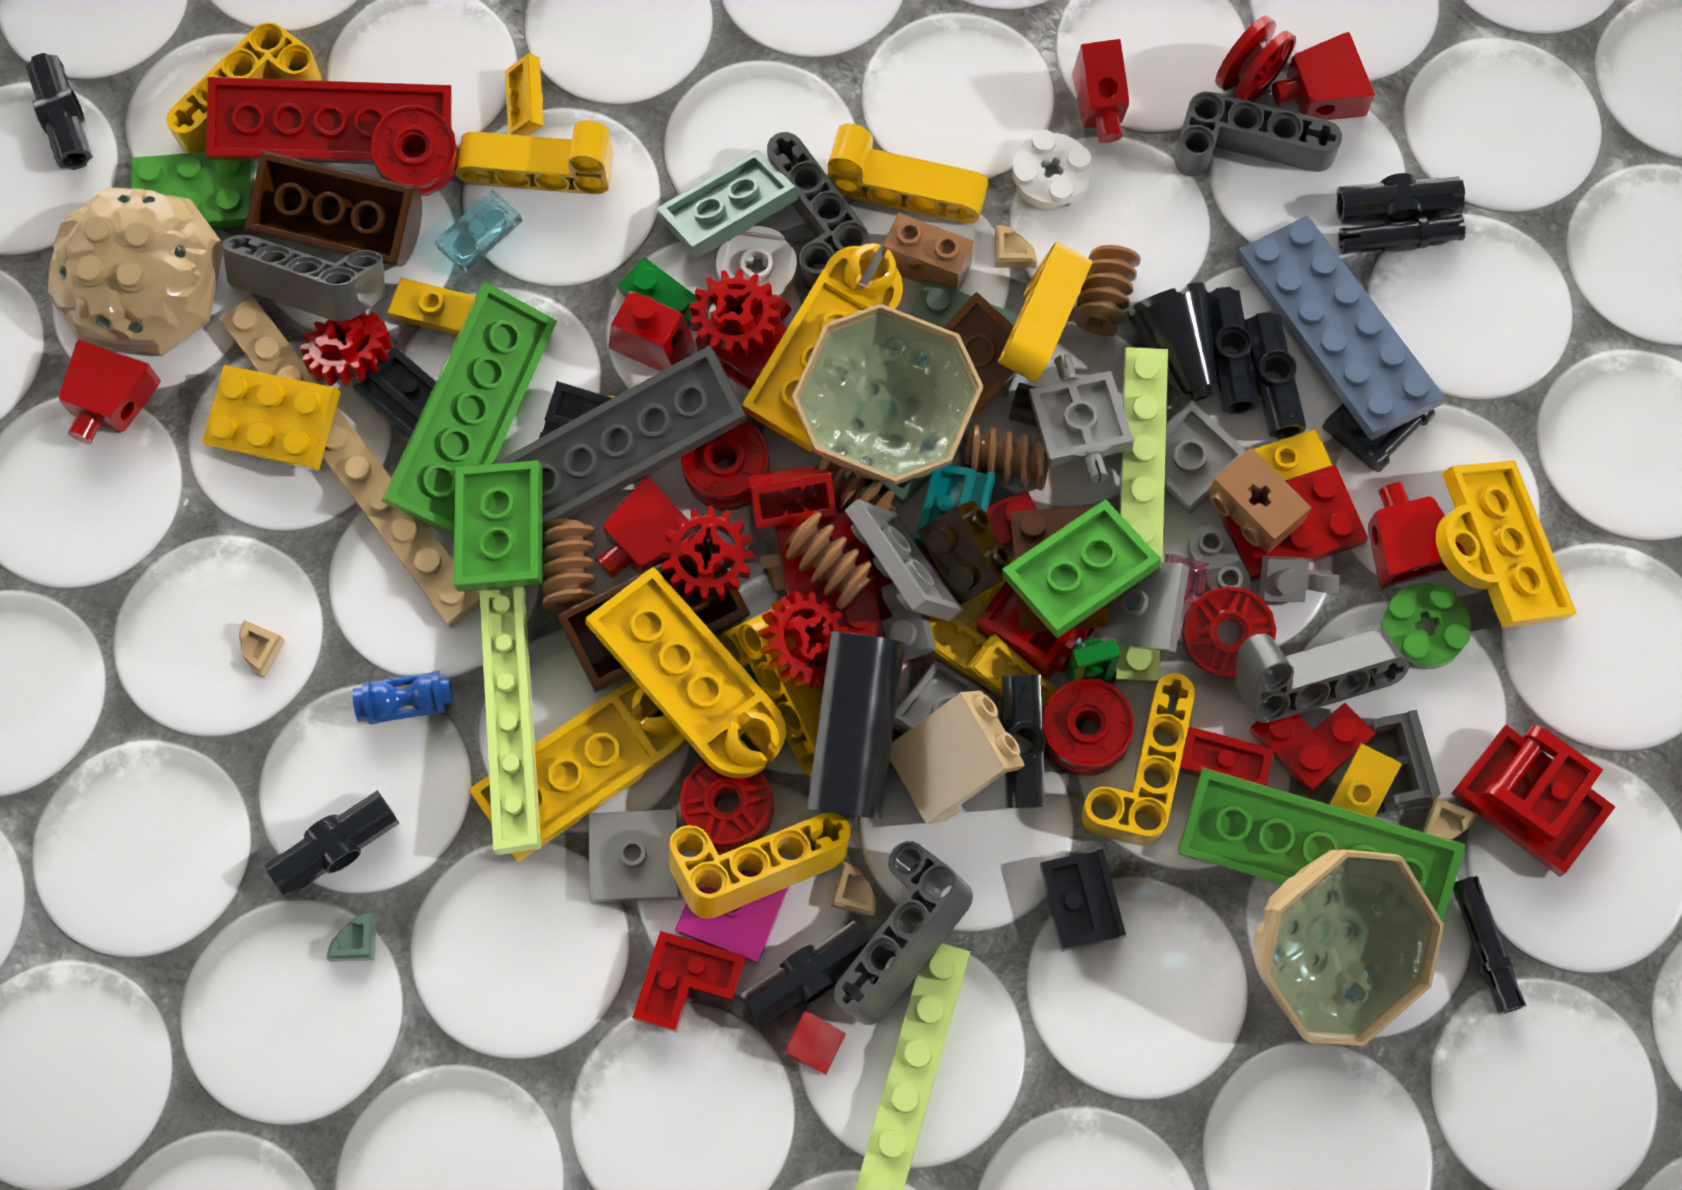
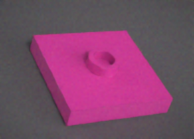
M752 870L740 872L747 877L758 875V873ZM703 887L699 889V891L706 894H712L718 891L713 887ZM790 887L710 919L700 918L695 915L686 903L675 931L704 944L744 955L748 961L759 964Z

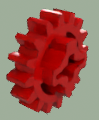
M738 269L734 278H729L725 270L721 271V280L718 282L711 277H707V290L696 288L694 292L697 302L690 303L689 306L691 316H693L690 319L692 330L699 331L697 333L698 342L703 345L710 341V346L715 353H718L721 348L726 349L727 359H732L735 350H741L745 358L749 357V347L753 345L760 351L764 350L763 337L774 339V326L780 325V313L777 311L779 309V300L777 296H772L771 284L766 283L759 286V275L756 273L749 280L744 279L743 269ZM714 303L716 309L711 312V318L708 319L709 309ZM762 308V317L759 323L756 324L754 318L759 315V309Z
M363 312L359 316L347 321L328 319L324 324L316 321L314 323L315 333H305L304 338L307 343L300 345V350L303 354L301 358L308 372L313 374L317 382L325 378L328 386H333L338 379L342 380L344 386H348L351 378L354 377L364 381V373L368 370L378 372L379 368L376 362L387 361L389 357L385 350L392 348L387 327L383 320H379L375 312L369 315Z
M708 506L706 516H699L697 510L692 508L690 509L691 520L686 522L683 518L677 516L675 518L677 532L666 530L664 533L665 539L671 545L660 546L661 556L670 559L662 564L663 572H675L670 579L671 586L676 588L684 584V593L687 598H690L695 591L701 592L702 602L708 601L710 592H716L718 598L724 600L726 587L729 586L732 590L738 592L740 590V583L737 578L740 576L749 579L751 576V569L744 563L755 561V552L745 550L753 544L752 535L741 536L744 530V522L740 520L732 525L730 523V511L728 510L719 518L715 517L713 506ZM701 529V532L691 540H685L691 533ZM717 530L730 537L735 546L731 542H724L717 534ZM710 539L714 554L711 556V561H708V569L705 570L702 554L705 548H707V540ZM680 563H683V566H691L698 573V579L689 575ZM724 568H731L724 576L714 579Z
M798 591L771 604L773 610L762 616L763 621L769 626L758 631V636L767 639V645L759 649L760 653L770 654L772 657L767 668L772 670L779 667L782 670L779 680L783 683L793 679L794 687L797 689L807 685L812 689L824 684L832 631L849 632L848 627H839L837 623L842 613L840 611L830 613L828 611L830 600L827 598L816 603L814 592L801 596ZM793 613H799V614H803L804 617H802V616H800V615H799V616H796V617H792L791 614H793ZM815 662L819 664L817 667L805 666L806 663H808L809 665Z

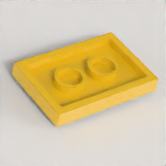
M224 365L202 444L216 449L319 471L341 391L334 387Z

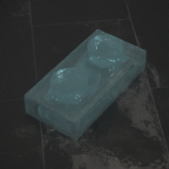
M492 189L436 239L435 244L439 251L466 273L523 220L521 214Z

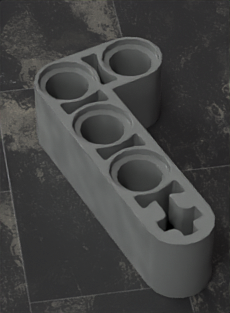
M1203 91L1193 96L1189 103L1175 154V165L1184 175L1194 177L1202 175L1207 171L1214 148L1217 147L1309 171L1321 172L1332 166L1342 142V132L1335 123L1328 120L1214 92ZM1200 115H1201V116H1206V117H1209L1210 119H1203V118H1200L1199 116H1200ZM1237 125H1244L1249 129H1242ZM1277 134L1286 136L1287 139L1280 138L1277 136ZM1189 149H1197L1201 153L1191 152Z
M780 132L770 138L767 144L768 161L796 187L799 199L791 204L816 237L803 246L799 253L800 280L803 286L811 290L823 270L811 269V265L821 263L826 266L829 259L836 252L844 249L843 246L846 244L854 243L859 246L869 244V233L800 138L790 132ZM803 185L815 186L814 188L809 190H804L800 188ZM825 214H833L837 216L833 219L822 218V216Z
M251 235L231 236L222 243L226 277L230 285L329 320H351L386 296L383 257L376 251H355L338 262L333 263Z
M1380 629L1361 633L1288 656L1283 654L1270 635L1263 633L1248 638L1240 646L1237 654L1235 686L1254 717L1259 722L1269 723L1396 684L1407 674L1409 662L1389 635Z
M905 841L898 844L892 850L888 860L891 873L910 891L835 986V1003L840 1009L864 1025L878 1023L886 1016L972 904L973 893L971 887L953 869L914 841ZM920 862L919 867L910 873L913 866ZM952 885L950 891L941 897L943 890ZM923 921L921 928L913 933L915 926ZM895 956L893 964L885 969L888 960Z

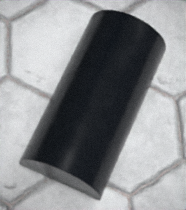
M832 631L807 809L882 819L905 649L904 642L870 635Z

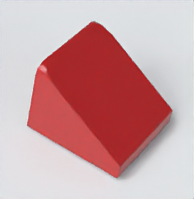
M804 1011L785 1049V1055L827 1075L846 1033L819 1017Z

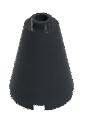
M1203 282L1187 284L1190 292L1183 294L1176 292L1175 288L1165 290L1133 305L1134 310H1127L1126 312L1129 321L1146 348L1168 349L1167 381L1178 398L1187 397L1189 402H1196L1213 395L1211 388L1218 384L1208 291Z

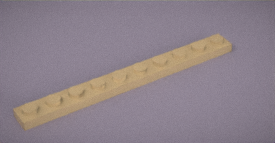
M254 296L219 318L258 372L320 384L315 380L313 374L308 372L304 362ZM336 407L323 459L448 626L452 627L480 607L479 593L476 590L457 591L454 587V560L426 523L381 501L392 478L342 412Z

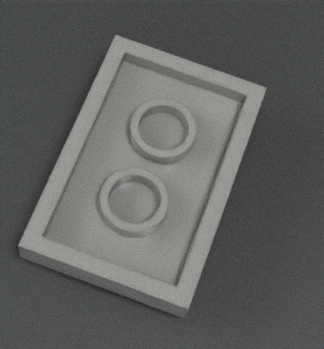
M859 499L845 509L854 523L851 526L852 532L863 544L869 545L876 556L873 559L875 566L885 577L892 579L898 588L896 596L908 611L912 613L915 611L926 614L930 618L936 617L950 622L964 611L897 513Z

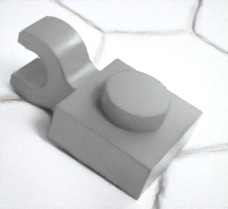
M1263 556L1259 597L1264 601L1305 602L1306 590L1338 593L1340 576L1332 575V571L1308 570L1309 560L1304 557Z
M894 582L881 587L884 602L892 614V617L881 621L885 638L905 643L903 662L935 651L936 646L928 616L915 611L913 613L908 611L896 596L898 588Z

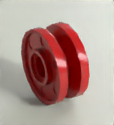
M1268 15L1260 17L1239 37L1224 58L1216 75V86L1223 91H1227L1239 83L1235 98L1254 102L1268 89L1289 60L1295 48L1296 36L1287 30L1282 31L1273 38L1277 26L1276 22Z
M420 105L400 106L386 113L375 125L371 137V151L375 168L381 179L418 188L421 196H429L443 189L453 178L458 161L455 134L448 121L435 110ZM412 145H419L425 149L424 153L419 157L412 158L404 154L406 149Z
M748 421L681 457L682 471L692 495L705 506H713L714 509L721 511L736 510L751 504L749 477L771 473L767 444L760 431ZM730 458L735 460V463L728 468L716 466L723 459Z
M1226 586L1207 591L1192 602L1183 617L1181 637L1185 652L1196 666L1211 675L1236 677L1237 654L1243 642L1256 634L1263 633L1270 635L1275 641L1277 629L1273 613L1261 597L1246 588ZM1224 620H1231L1238 626L1239 636L1232 644H1225L1218 637V626Z
M1080 678L1065 683L1050 696L1043 711L1042 730L1046 739V753L1058 767L1074 775L1095 776L1110 771L1123 760L1133 737L1134 715L1129 701L1115 686L1100 679ZM1081 720H1091L1098 726L1099 731L1092 735H1085L1079 732L1076 724Z
M705 761L696 765L685 778L679 796L681 815L686 825L697 826L703 829L709 836L716 851L721 853L729 852L763 838L770 829L775 812L771 787L762 771L751 777L731 778L719 774ZM734 796L739 799V802L734 810L724 813L716 809L717 803L721 798Z

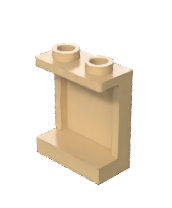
M982 691L960 692L892 742L890 761L926 824L948 821L961 812L958 806L1005 773L1018 771L1024 766V762L1019 755L1020 748L1013 736L1005 731L997 717L998 710L994 702Z

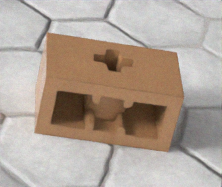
M898 212L882 246V258L887 250H890L901 276L921 284H925L928 278L959 291L972 264L974 241Z
M1252 447L1214 478L1208 493L1215 509L1225 517L1230 516L1241 527L1240 530L1244 538L1255 547L1260 546L1266 554L1301 526L1312 508Z

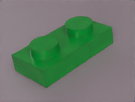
M643 257L618 284L619 292L627 297L629 292L648 296L660 304L677 310L683 315L688 328H690V319L693 316H691L689 306L690 303L697 302L695 294L647 258Z
M1092 638L1079 643L1077 649L1073 650L1065 675L1067 683L1080 678L1100 679L1104 682L1111 681L1120 658L1116 640L1112 639L1103 642L1102 638Z

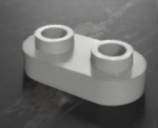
M1205 524L1196 528L1190 536L1187 553L1206 592L1228 586L1222 581V577L1226 575L1232 576L1235 579L1236 584L1233 587L1249 590V573L1229 534L1223 528L1214 524ZM1212 539L1217 543L1218 547L1215 549L1207 548L1203 541Z

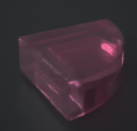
M1173 553L1165 554L1164 562L1182 563L1189 566L1184 601L1192 604L1194 600L1203 595L1209 563Z

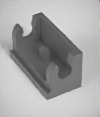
M1417 710L1372 720L1373 725H1369V727L1376 732V735L1366 746L1402 763L1381 803L1383 813L1431 804L1441 793Z

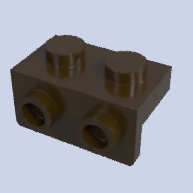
M974 500L954 507L917 530L951 593L960 605L1004 581L1002 569L1012 563L1009 552L1003 545L998 543L990 528L991 523L988 515L981 507L977 506Z

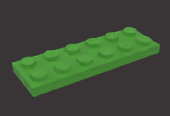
M487 282L480 286L381 500L382 502L454 537L456 467L494 464L557 320Z
M1202 767L1177 852L1279 884H1283L1290 877L1295 876L1304 866L1312 863L1330 850L1346 849L1397 854L1404 858L1443 922L1466 845ZM1377 900L1373 903L1374 908L1377 910H1385L1387 908L1384 901Z

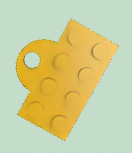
M1516 461L1451 466L1444 471L1442 476L1455 509L1444 516L1438 524L1436 545L1439 555L1447 569L1459 581L1473 588L1487 589L1502 629L1562 621L1577 614ZM1455 541L1463 546L1466 556L1458 550Z

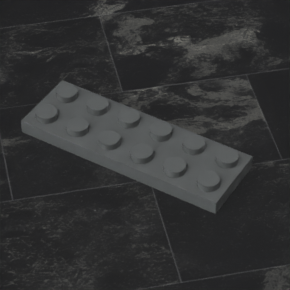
M709 345L494 464L539 460L542 465V523L551 519H568L748 421V418L715 351Z

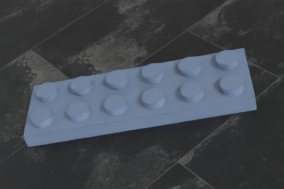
M1308 215L1239 248L1238 260L1276 312L1280 314L1281 319L1370 440L1442 405L1445 397Z

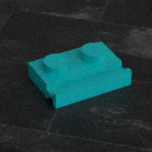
M947 465L933 470L917 530L954 507L972 500L987 514L995 483V473L988 472V474L976 472V469ZM916 532V542L918 545L925 546L918 532Z

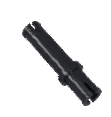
M1462 214L1427 219L1423 215L1416 216L1414 221L1339 228L1338 242H1343L1339 249L1341 254H1346L1347 252L1416 245L1417 248H1426L1429 246V243L1453 240L1462 241L1465 238L1466 228L1465 226H1460V223L1465 221Z
M1472 876L1456 881L1453 892L1480 963L1477 969L1481 977L1485 976L1498 1015L1526 1007L1527 1004L1524 1001L1512 969L1516 965L1513 957L1507 956L1506 950L1503 947L1479 877Z

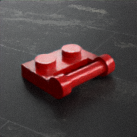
M1531 725L1524 735L1526 741L1497 783H1490L1483 796L1491 805L1507 811L1543 838L1552 842L1557 838L1604 769L1548 730L1538 725ZM1540 752H1546L1553 759L1525 799L1522 800L1512 792Z

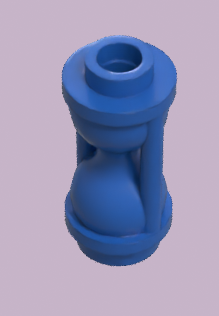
M436 670L417 675L363 682L362 687L353 688L352 698L358 723L368 721L369 725L399 719L446 713V704L453 703V692L450 678H442L440 671ZM411 684L409 687L405 689L394 688L396 686ZM404 706L415 707L413 709L398 711L400 708Z

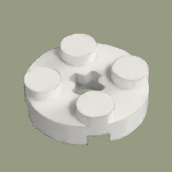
M1049 130L1037 131L1015 153L1012 164V180H1014L1017 186L1016 191L1020 198L1035 208L1049 211L1056 210L1057 206H1063L1068 203L1071 206L1081 200L1090 184L1092 173L1091 153L1078 141L1067 135L1052 133ZM1056 166L1062 174H1053L1051 178L1046 177L1043 167Z
M752 226L746 232L740 233L720 246L716 257L719 281L721 280V271L725 270L729 278H734L738 269H743L744 279L749 280L755 273L751 272V269L746 268V265H752L755 259H761L763 266L767 268L760 273H756L759 275V286L770 283L772 295H778L784 299L786 293L794 285L797 276L796 253L780 232L769 227Z

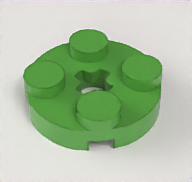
M1418 583L1403 588L1392 598L1383 615L1381 630H1384L1408 662L1414 663L1413 667L1436 669L1451 663L1468 644L1471 621L1465 605L1450 586L1445 584ZM1421 617H1427L1435 623L1436 627L1433 629V635L1428 636L1425 630H1417L1415 624L1420 622Z

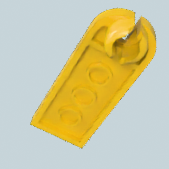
M878 243L846 247L836 252L829 259L742 403L745 414L809 452H812L813 448L792 402V395L824 325L880 303L896 309L902 297V278L890 250H887L866 287L859 284V281L881 246ZM835 370L832 374L835 383L841 380V372L839 370Z
M654 566L586 617L585 624L713 770L731 778H746L764 770L767 761L771 764L776 759L786 736V726L781 711ZM745 734L759 752L750 750L740 738Z
M634 679L624 683L535 744L541 847L675 756L686 745L687 740L664 714L660 717H651L660 709ZM488 775L468 790L492 824ZM538 849L512 853V855L519 863Z

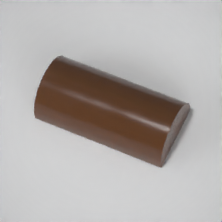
M261 150L244 230L347 255L360 250L376 251L383 257L384 264L402 267L410 259L417 243L422 220V198L420 191L414 186Z
M711 540L707 541V548H705L702 554L705 570L708 569V561H711V556L714 554L713 548H711ZM663 563L655 566L657 571L671 585L670 579L675 572L664 573ZM680 563L689 575L698 579V573L691 566H683V563ZM727 568L720 571L714 579L724 576L728 572ZM645 572L557 615L561 627L595 693L630 676V674L585 624L586 617ZM684 584L673 588L713 634L750 616V611L740 592L732 590L729 586L725 588L724 600H720L716 592H710L707 602H702L701 592L695 591L690 598L685 597Z

